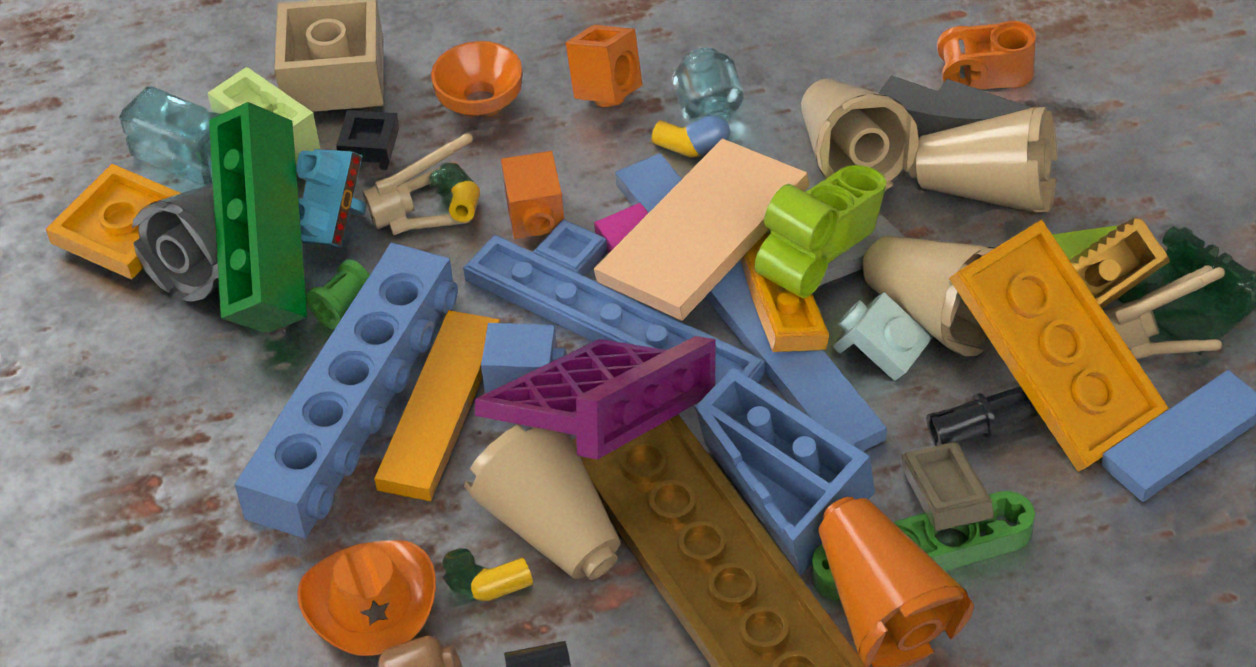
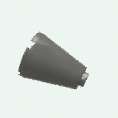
M213 183L153 202L141 209L133 219L132 228L138 225L140 237L133 245L135 253L147 274L160 288L168 293L176 288L188 294L183 300L190 302L204 299L214 292L219 286Z

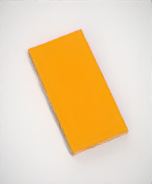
M1042 219L949 278L1077 472L1103 457V453L1169 410V407Z

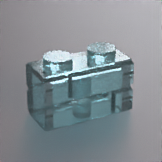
M147 86L122 110L119 116L123 132L127 134L126 142L130 155L201 186L213 183L209 120L220 114L209 112L208 109L161 89Z

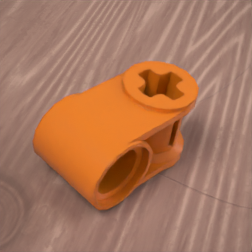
M1020 21L949 28L939 36L936 44L939 57L945 61L942 70L943 82L946 79H950L979 90L1025 86L1034 77L1036 42L1034 29L1027 23ZM959 40L964 42V53L960 51ZM960 66L964 67V79L960 76Z

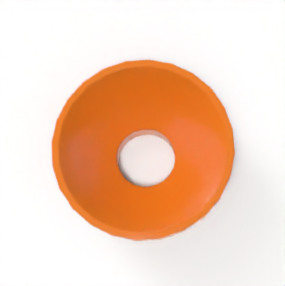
M490 41L466 42L452 47L438 57L431 71L433 89L439 102L446 108L470 118L474 116L490 117L495 115L518 96L522 87V65L517 54L504 45ZM477 91H486L493 94V97L473 101L466 99L470 94Z

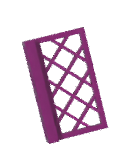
M694 336L669 350L598 339L476 398L475 416L577 435V456L600 459L699 403L714 388L716 339Z

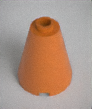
M844 497L831 504L823 514L824 520L821 522L818 532L859 658L866 667H870V665L873 667H908L934 653L929 642L943 631L946 632L951 640L964 628L972 617L975 606L969 598L967 591L875 504L866 498Z

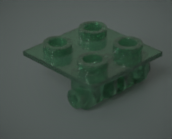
M1173 226L1166 232L1162 240V244L1168 247L1165 252L1170 262L1117 298V300L1124 304L1136 300L1204 266L1209 265L1213 269L1221 267L1225 271V275L1221 279L1152 310L1157 326L1178 341L1220 340L1256 310V271L1246 269L1234 261L1232 256L1226 252L1218 256L1219 248L1214 244L1204 248L1205 241L1195 236L1188 227L1179 229ZM1199 351L1195 353L1201 356L1206 351Z

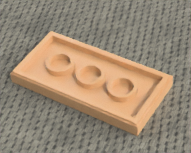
M722 138L594 268L597 282L683 321L769 230L765 227L764 217L775 193L786 184H791L805 191L809 187L808 172Z

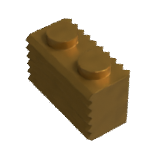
M1133 218L1108 232V235L1091 244L1089 248L1082 250L1070 262L1103 309L1169 263L1170 260L1144 221Z

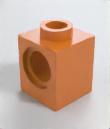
M592 25L565 42L574 99L595 101V104L600 107L616 106L624 102L626 96L643 85L635 29Z
M553 151L501 158L505 196L513 238L519 239L550 234L564 219L562 192Z

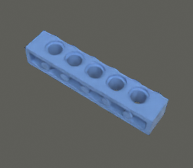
M393 242L390 243L237 479L235 488L245 520L306 539L317 520H322L327 516L333 503L334 493L344 476H350L354 472L364 443L371 433L375 434L380 429L385 417L386 407L396 392L400 393L405 388L409 379L410 368L419 353H424L428 350L433 340L435 327L443 314H447L448 310L452 311L456 303L458 286L453 282L450 258Z

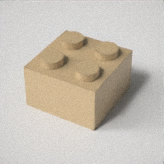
M308 0L277 3L274 71L278 89L312 112L384 106V39L377 0Z

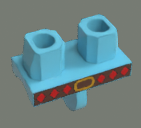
M314 149V151L303 150L299 153L296 172L299 178L307 180L303 198H298L301 241L303 244H322L342 248L349 214L365 215L367 204L353 198L362 155L352 151Z

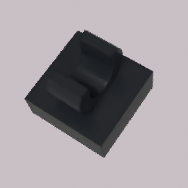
M347 110L336 144L337 151H352L362 155L360 169L363 162L379 163L380 170H387L399 131L397 113Z

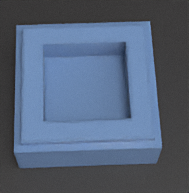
M563 219L533 252L586 276L608 251L604 237Z

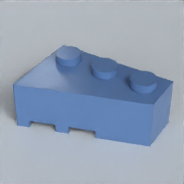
M734 367L695 407L704 443L801 576L812 564L814 551L822 544L818 529L824 520L823 514L831 504L844 497L870 499L875 493L870 456Z

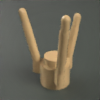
M467 133L393 176L375 182L376 186L363 190V197L375 228L378 230L390 226L392 234L397 235L412 229L470 223L471 220L458 222L450 214L407 218L406 214L415 211L410 196L411 192L457 171L459 164L453 161L416 178L413 177L471 143L473 140L472 135Z
M1207 265L1136 300L1103 311L1128 348L1131 349L1136 360L1155 354L1217 351L1222 347V342L1218 339L1150 342L1149 337L1159 334L1152 310L1224 277L1225 271L1221 267L1213 269Z

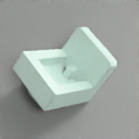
M883 292L867 306L859 300L844 314L837 324L844 331L833 343L832 347L840 354L852 344H855L889 377L896 381L908 371L933 337Z

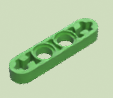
M1001 491L988 494L992 500L994 518L953 527V529L963 532L968 538L965 543L959 546H947L939 542L935 537L939 531L934 530L926 513L897 520L894 523L945 571L1025 547L1032 537L1035 511L1032 503L1019 493ZM1005 516L1009 522H1017V525L1009 527L1005 520H997V517ZM986 531L985 536H980V532ZM821 544L814 551L812 558L813 586L826 598L839 601L840 597L831 569H829L823 545Z

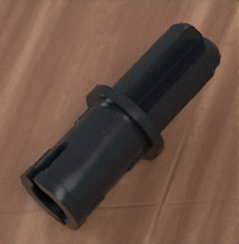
M1021 386L988 397H985L982 393L973 395V401L947 410L930 413L926 419L931 439L934 445L938 446L963 441L983 434L990 438L996 435L998 428L1038 416L1039 413Z

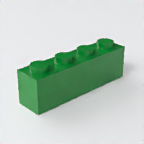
M246 102L209 120L221 319L269 333L307 318L293 121L255 104Z

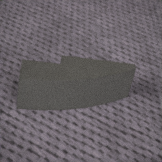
M891 75L879 91V94L897 100L907 109L917 124L918 140L923 135L1032 108L950 79H946L939 91Z

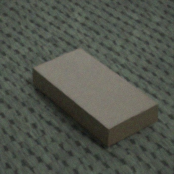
M958 442L901 454L903 472L935 531L994 518L992 500Z

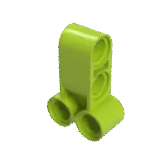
M849 165L806 192L791 184L783 185L772 197L765 213L764 224L766 228L771 230V233L757 253L754 266L756 273L801 298L809 297L822 282L828 263L868 237L875 230L886 188V179L883 174L867 166Z

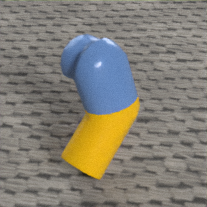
M711 115L703 117L683 128L660 120L653 129L651 142L654 145L684 156L699 158L707 154L722 138L728 140L730 128L726 120Z

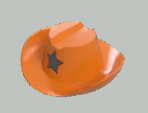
M402 540L361 543L337 551L311 567L299 582L297 592L298 604L309 626L328 643L354 655H381L389 647L411 641L420 632L433 605L436 591V575L429 556L421 547L414 543Z

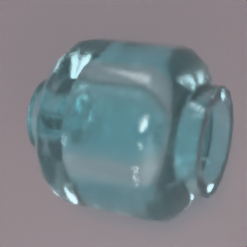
M700 48L686 54L672 76L681 112L684 117L693 122L710 115L721 117L727 122L743 102L744 93L734 60L727 54L718 52L713 48Z

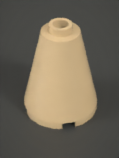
M834 79L819 80L812 84L804 93L801 101V111L818 167L825 179L846 166L862 165L873 168L883 174L886 179V191L894 185L891 181L903 169L907 172L914 163L919 145L917 124L907 109L897 100Z
M1033 107L923 135L919 138L914 163L909 168L910 177L918 178V183L923 189L1033 213L1050 212L1054 203L1057 178H1050L1052 161H1057L1056 129L1052 112L1047 111L1048 107Z
M884 236L867 249L862 265L865 281L880 295L885 292L921 327L951 351L965 357L976 356L985 351L978 346L987 338V335L949 278L962 268L995 249V247Z
M517 424L494 440L474 461L470 470L476 476V479L473 483L465 480L464 484L473 500L572 578L580 579L587 576L590 580L597 579L609 571L617 562L618 557L615 552L619 548L620 539L581 457L577 456V449L570 434L536 427L525 431L520 424Z

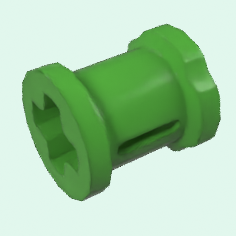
M346 259L337 268V274L325 285L314 287L306 293V303L310 311L323 325L335 330L370 274L361 264L354 260Z

